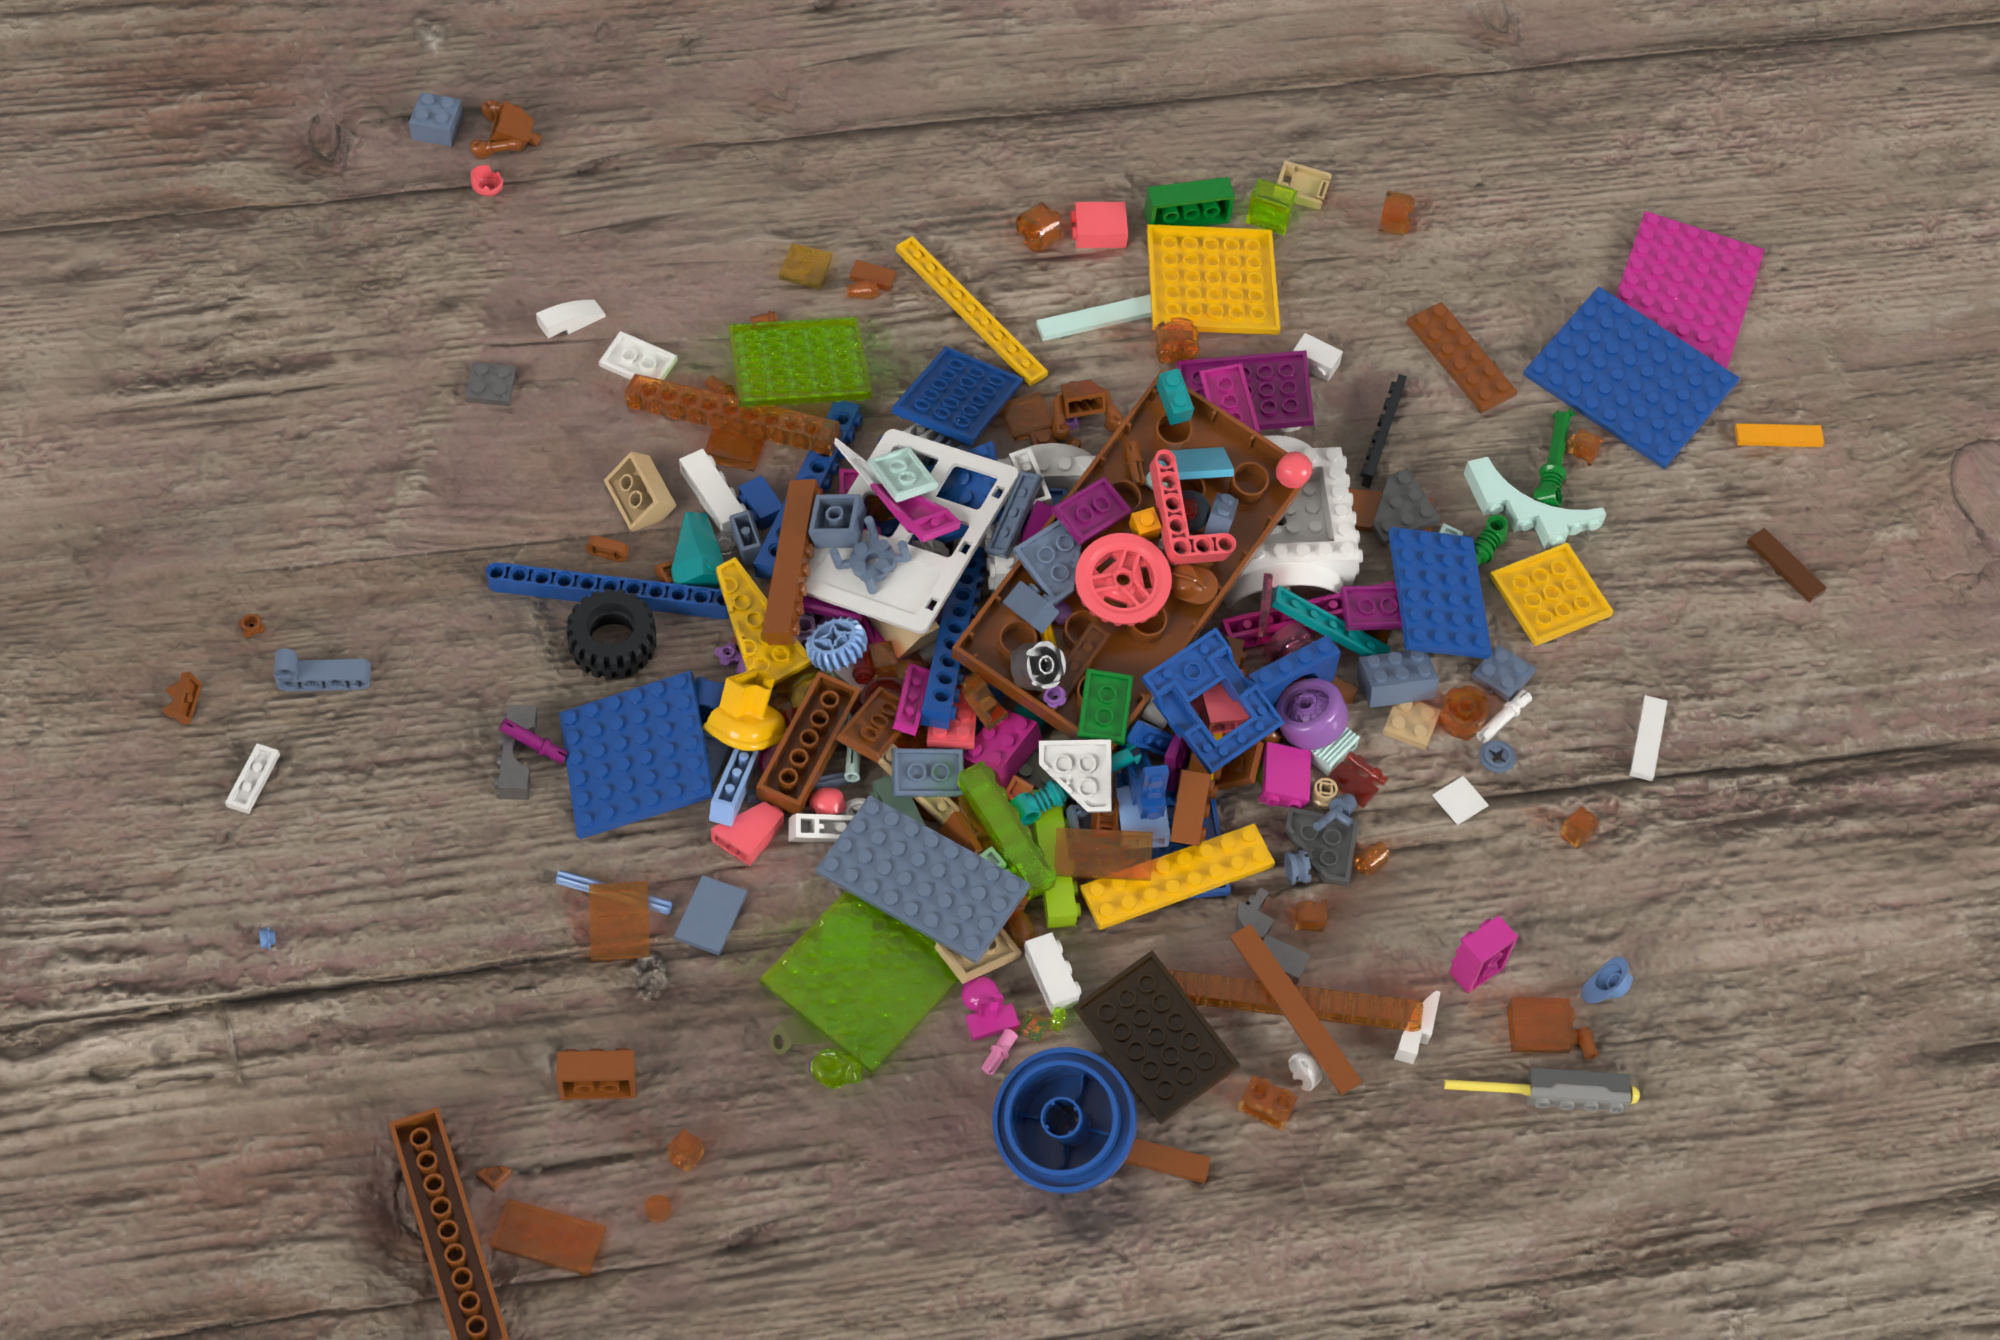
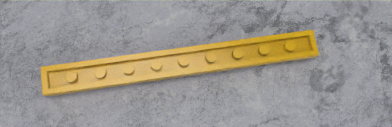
M913 236L896 245V252L1031 387L1048 376V370Z

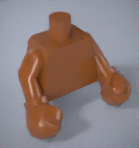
M486 100L481 104L484 118L493 123V127L488 141L475 139L470 143V151L476 159L483 160L500 151H521L527 143L535 147L539 144L541 135L531 131L534 123L533 118L526 114L519 105H513L506 100L504 103Z
M1091 380L1071 381L1062 384L1061 392H1058L1053 399L1054 417L1052 434L1058 441H1066L1069 438L1070 428L1066 424V419L1104 412L1106 417L1104 428L1112 433L1116 431L1124 420L1116 405L1113 404L1109 391Z

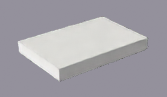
M620 331L599 360V366L657 391L677 362L678 357L671 352Z

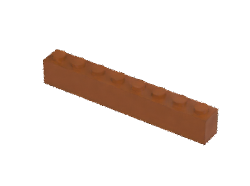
M816 479L789 481L762 630L768 645H795L796 637L800 634L799 620L800 616L804 613L803 597L807 595L806 580L810 576L809 562L810 558H813L814 555L813 542L808 531L816 495H823V489L819 487Z

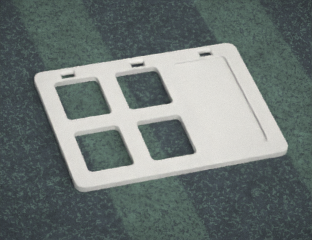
M890 429L885 432L869 459L893 452L897 448L909 446L914 453L938 460L930 473L937 481L938 489L921 494V496L947 508L961 521V524L967 525L969 528L950 557L909 545L908 542L913 533H909L901 523L891 537L878 534V540H887L895 554L900 553L897 546L898 542L901 540L906 541L912 558L909 562L896 563L893 572L890 571L886 575L887 578L877 582V592L875 594L868 593L865 583L853 574L851 568L840 570L835 568L829 554L832 548H815L814 546L813 558H810L809 562L810 576L806 580L807 596L917 634H923L930 629L1017 482L1019 472L1014 466L900 430ZM954 467H962L997 479L981 508L973 509L936 497ZM860 474L847 493L860 494L863 501L869 494L877 496ZM998 489L1004 490L999 499L994 497ZM863 529L861 542L869 540V532ZM965 544L971 545L966 554L961 552ZM836 548L842 560L850 559L853 548ZM878 558L870 559L868 564L876 563ZM932 600L937 601L932 611L927 609Z

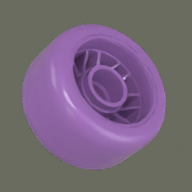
M1308 678L1292 684L1283 691L1275 706V710L1285 722L1280 727L1284 738L1292 746L1304 750H1317L1332 744L1343 734L1348 724V708L1339 689L1333 683L1321 678Z

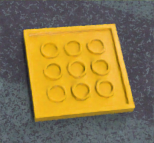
M1568 542L1492 571L1489 576L1534 646L1611 617L1614 612Z

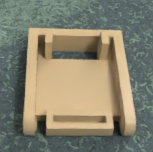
M1284 161L1273 197L1313 209H1321L1332 175L1328 172ZM1284 176L1292 178L1290 185L1283 182Z

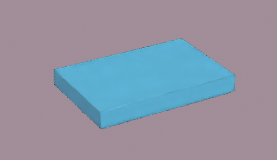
M1224 447L1169 450L1175 456L1179 480L1234 476V467ZM1158 460L1162 466H1167L1165 462Z

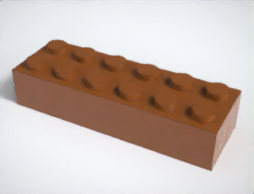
M818 671L756 786V799L765 801L770 805H775L793 815L796 813L802 814L839 743L836 740L838 733L853 717L861 701L860 688Z

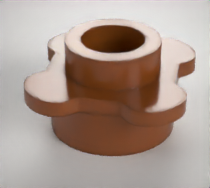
M247 614L239 620L238 625L243 629L244 637L250 638L252 635L265 631V625L261 623L259 614Z

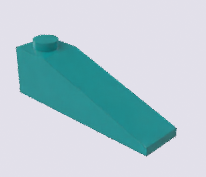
M685 512L671 567L673 583L718 589L720 585L716 575V567L723 564V556L707 513Z

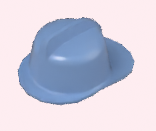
M1614 957L1608 960L1600 970L1590 977L1581 990L1583 1001L1595 1004L1606 998L1612 999L1624 996L1630 989L1633 977L1628 972L1629 967L1626 959Z

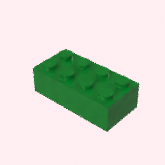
M1229 177L1147 187L1143 213L1146 225L1204 227L1230 223L1235 198Z

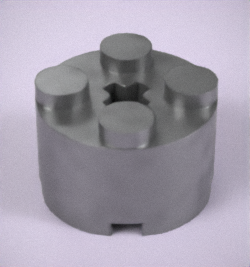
M1050 641L1024 643L1016 650H1013L1010 654V665L1014 683L1018 687L1027 690L1050 689L1057 686L1066 670V660L1060 648H1056L1053 645L1054 643Z

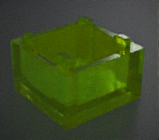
M1258 178L1250 196L1245 223L1262 229L1272 230L1274 233L1285 236L1293 217L1298 191Z

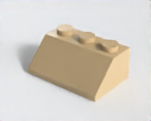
M631 451L604 479L630 531L634 532L664 520L677 506L649 455Z
M866 616L884 638L897 660L935 641L939 631V625L935 620L927 632L917 634Z

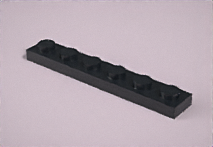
M1398 374L1396 382H1391L1388 394L1392 395L1391 398L1386 397L1382 409L1386 413L1385 415L1380 414L1377 423L1380 430H1375L1371 443L1375 444L1374 448L1369 447L1366 460H1369L1368 465L1363 464L1360 477H1364L1361 485L1370 489L1407 376Z

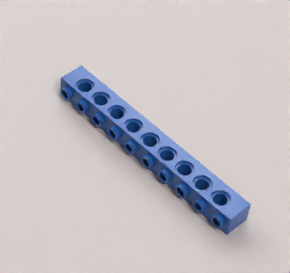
M835 398L795 480L816 479L819 487L823 489V495L825 492H829L832 478L838 474L840 461L845 459V456L835 446L834 440L837 438L847 447L849 443H853L856 428L860 427L863 421L859 404ZM786 499L754 561L755 577L765 580L772 578Z
M965 545L961 552L966 554L971 545ZM984 547L977 548L944 604L922 706L920 725L949 729L950 720L955 721L957 707L953 705L959 702L960 689H957V686H962L964 672L960 671L966 667L953 659L951 652L954 644L971 623V619H974L977 614L978 606L974 605V603H979L981 589L977 588L983 585L984 573H981V570H986L987 557H983Z

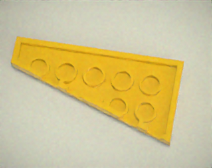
M736 557L717 566L716 575L746 671L756 668L775 678L774 686L812 665L811 660L807 656V651L797 638L795 645H768L762 634L768 600Z

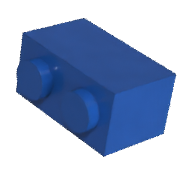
M761 475L739 485L737 500L740 504L743 503L747 510L751 511L754 522L762 531L772 526L782 507V503L764 477Z

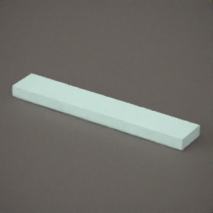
M1150 295L1039 319L1036 321V326L1042 341L1151 317Z

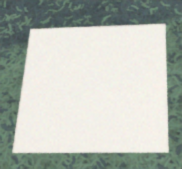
M1464 776L1432 795L1457 825L1489 806Z

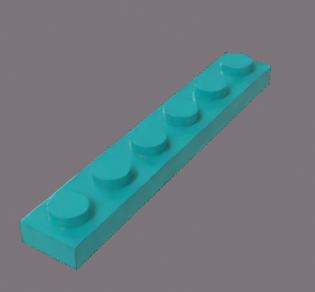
M1279 585L1273 589L1271 607L1324 636L1328 635L1334 642L1362 657L1390 653V646L1361 630L1346 631L1343 620Z

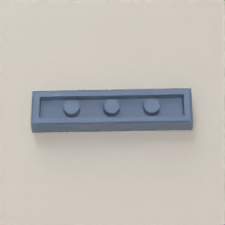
M1021 471L987 546L986 552L989 555L1005 559L1009 558L1042 484L1043 478L1041 475Z

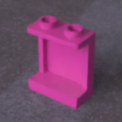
M1266 742L1260 761H1263L1262 792L1258 796V802L1269 806H1282L1288 809L1289 807L1303 809L1310 801L1311 751Z

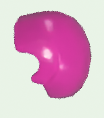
M979 976L963 985L961 998L968 1009L977 1013L978 1000L999 995L1000 992L993 980L986 976Z

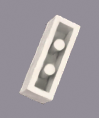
M1052 932L1025 941L1024 955L1050 1014L1072 1008L1079 1002L1082 992L1079 983L1073 981L1071 976L1072 968L1069 961H1065L1062 956L1063 948L1060 941L1055 940Z

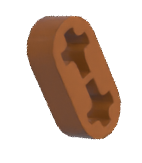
M597 535L590 536L585 546L586 551L591 555L616 562L626 561L630 551L629 547L623 542Z

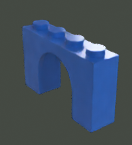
M1326 635L1249 674V679L1259 686L1275 708L1281 692L1290 683L1303 675L1306 679L1321 678L1329 682L1334 681L1341 652L1331 638Z

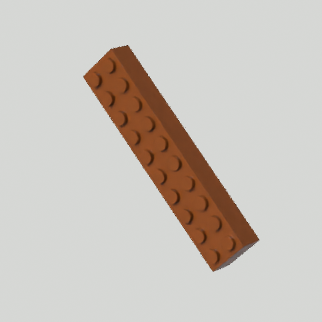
M439 1107L388 1122L452 1340H509Z

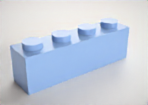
M734 748L711 800L709 821L732 827L759 765L761 750L743 751Z

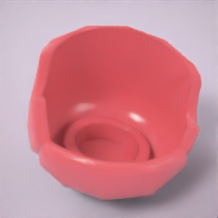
M481 165L472 169L470 181L472 189L477 194L491 197L502 190L503 179L499 171L496 173L492 172L489 165Z
M1294 451L1285 454L1276 466L1277 479L1288 488L1302 487L1312 474V463L1301 452Z
M820 788L809 798L810 810L813 812L814 809L816 814L836 815L844 812L847 808L843 793L836 788Z

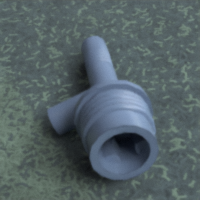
M1345 793L1332 799L1329 803L1330 811L1314 823V829L1320 831L1334 819L1349 827L1353 821L1349 815L1357 806L1354 796Z

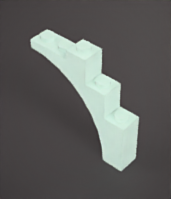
M1488 457L1467 462L1464 476L1483 516L1489 514L1496 515L1504 511L1513 532L1528 531L1534 527L1544 549L1564 544L1568 535H1576L1582 531H1593L1602 527L1606 517L1603 507L1588 510L1553 507L1519 492L1498 473Z

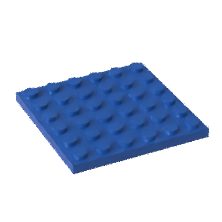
M691 671L559 712L564 750L568 751L565 757L576 834L580 839L713 798L714 791L694 675Z

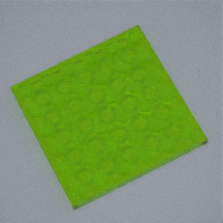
M857 317L728 324L739 407L872 399V388Z
M845 890L760 978V983L873 1074L953 988L959 979L936 951V942Z

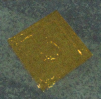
M792 243L780 271L779 279L820 290L832 260V253Z

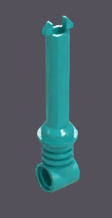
M1127 743L1125 744L1126 748L1112 755V773L1133 762L1136 765L1139 764L1142 758L1141 754L1133 757L1130 750L1136 748L1135 745ZM1048 780L1047 784L1043 786L1044 790L1039 788L1038 793L1036 790L1033 791L1034 795L1027 792L1018 794L1010 801L1009 806L1020 825L1028 826L1040 818L1041 811L1043 813L1047 812L1046 808L1051 810L1052 805L1054 807H1063V803L1067 801L1070 795L1056 781Z

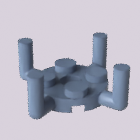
M867 516L864 522L869 532V540L855 544L850 559L842 560L836 548H832L829 554L836 569L851 568L853 574L865 583L868 593L875 594L877 592V582L887 578L886 575L890 571L893 572L896 563L909 562L912 556L904 540L899 541L897 544L900 551L899 554L894 553L892 546L887 540H878V530L872 516ZM878 558L876 563L868 564L870 559Z

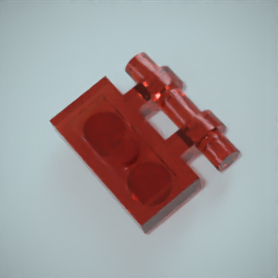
M1350 751L1346 759L1352 764L1348 766L1341 762L1327 778L1332 779L1337 784L1339 791L1354 796L1357 804L1364 808L1378 793L1379 788L1373 784L1377 781L1384 786L1388 778L1382 774V770L1377 767L1374 768L1365 762L1366 759L1363 756H1357ZM1361 769L1369 776L1365 779L1357 771Z

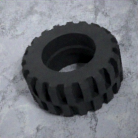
M605 589V592L599 593V591L593 592L589 598L585 596L580 600V605L576 604L573 607L572 613L568 616V626L566 627L568 646L573 661L576 665H580L581 670L589 673L591 671L592 676L597 678L605 676V679L612 680V677L622 679L626 678V674L634 675L638 672L639 667L641 669L648 664V659H652L657 644L655 619L651 608L647 607V603L643 599L638 600L637 595L631 592L626 594L625 590L620 589L618 591ZM608 624H620L633 632L625 641L611 645L599 643L591 637L598 628Z

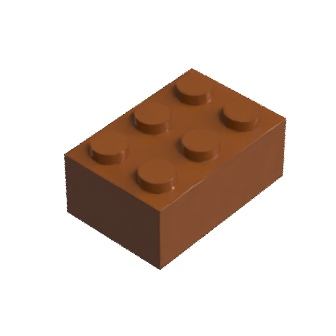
M1187 770L1180 771L1169 841L1199 846L1200 841H1205L1206 828L1202 827L1203 818H1208L1210 804L1206 803L1207 794L1211 795L1213 792L1214 780H1210L1211 774Z
M593 1048L589 1051L566 1049L557 1052L556 1081L560 1100L636 1098L637 1069L634 1050L617 1048L604 1051L600 1048Z

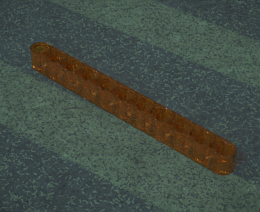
M1167 969L1194 1005L1284 1016L1258 980ZM1295 985L1314 1014L1321 1021L1409 1032L1419 1031L1422 1028L1423 1003L1420 1001Z

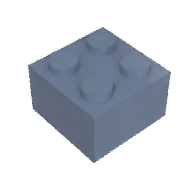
M420 92L409 121L411 139L452 147L463 119L461 99Z
M860 494L816 495L808 531L815 548H853L855 544L861 542L867 509Z

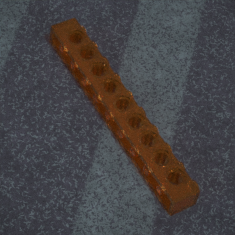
M639 374L633 375L624 392L627 407L634 410H642L676 420L680 419L694 424L730 431L735 434H743L756 439L793 446L798 449L811 450L819 454L832 456L836 448L834 440L835 438L838 440L841 438L839 421Z

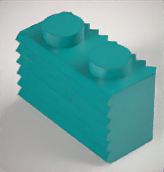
M1180 369L1160 373L1156 388H1158L1157 392L1161 396V404L1164 405V412L1167 413L1166 416H1168L1169 424L1174 425L1191 420L1194 407Z

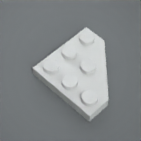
M1111 739L1039 741V765L1088 813L1112 812Z

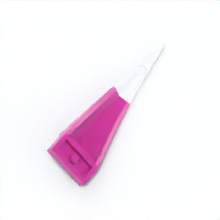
M835 438V446L909 533H913L922 543L960 529L961 521L947 508L921 495L896 503L870 469L868 462Z

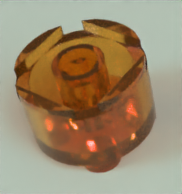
M1387 190L1386 196L1389 197H1386L1380 221V225L1383 226L1379 227V232L1399 236L1408 234L1411 219L1407 218L1408 213H1413L1415 198H1411V194Z
M1039 202L1024 211L1015 220L1019 236L1023 234L1026 239L1023 243L1033 252L1044 250L1063 238L1060 214L1057 211H1052L1044 202Z
M1171 318V322L1164 324L1163 321L1156 326L1154 331L1156 354L1160 363L1177 364V361L1193 360L1199 354L1197 326H1194L1193 321L1186 318Z
M1470 685L1450 689L1446 693L1440 709L1439 726L1453 737L1464 741L1470 740L1484 727L1488 717L1490 706L1488 705L1486 695L1478 688Z

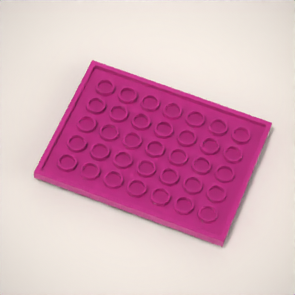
M1645 211L1615 297L1727 369L1765 249Z

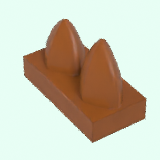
M182 672L180 680L165 689V692L174 697V699L162 710L166 716L177 719L182 725L191 723L202 688V683L191 672Z

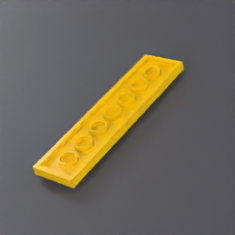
M1254 823L1201 842L1199 846L1192 845L1081 885L1080 891L1099 930L1273 868L1275 861Z

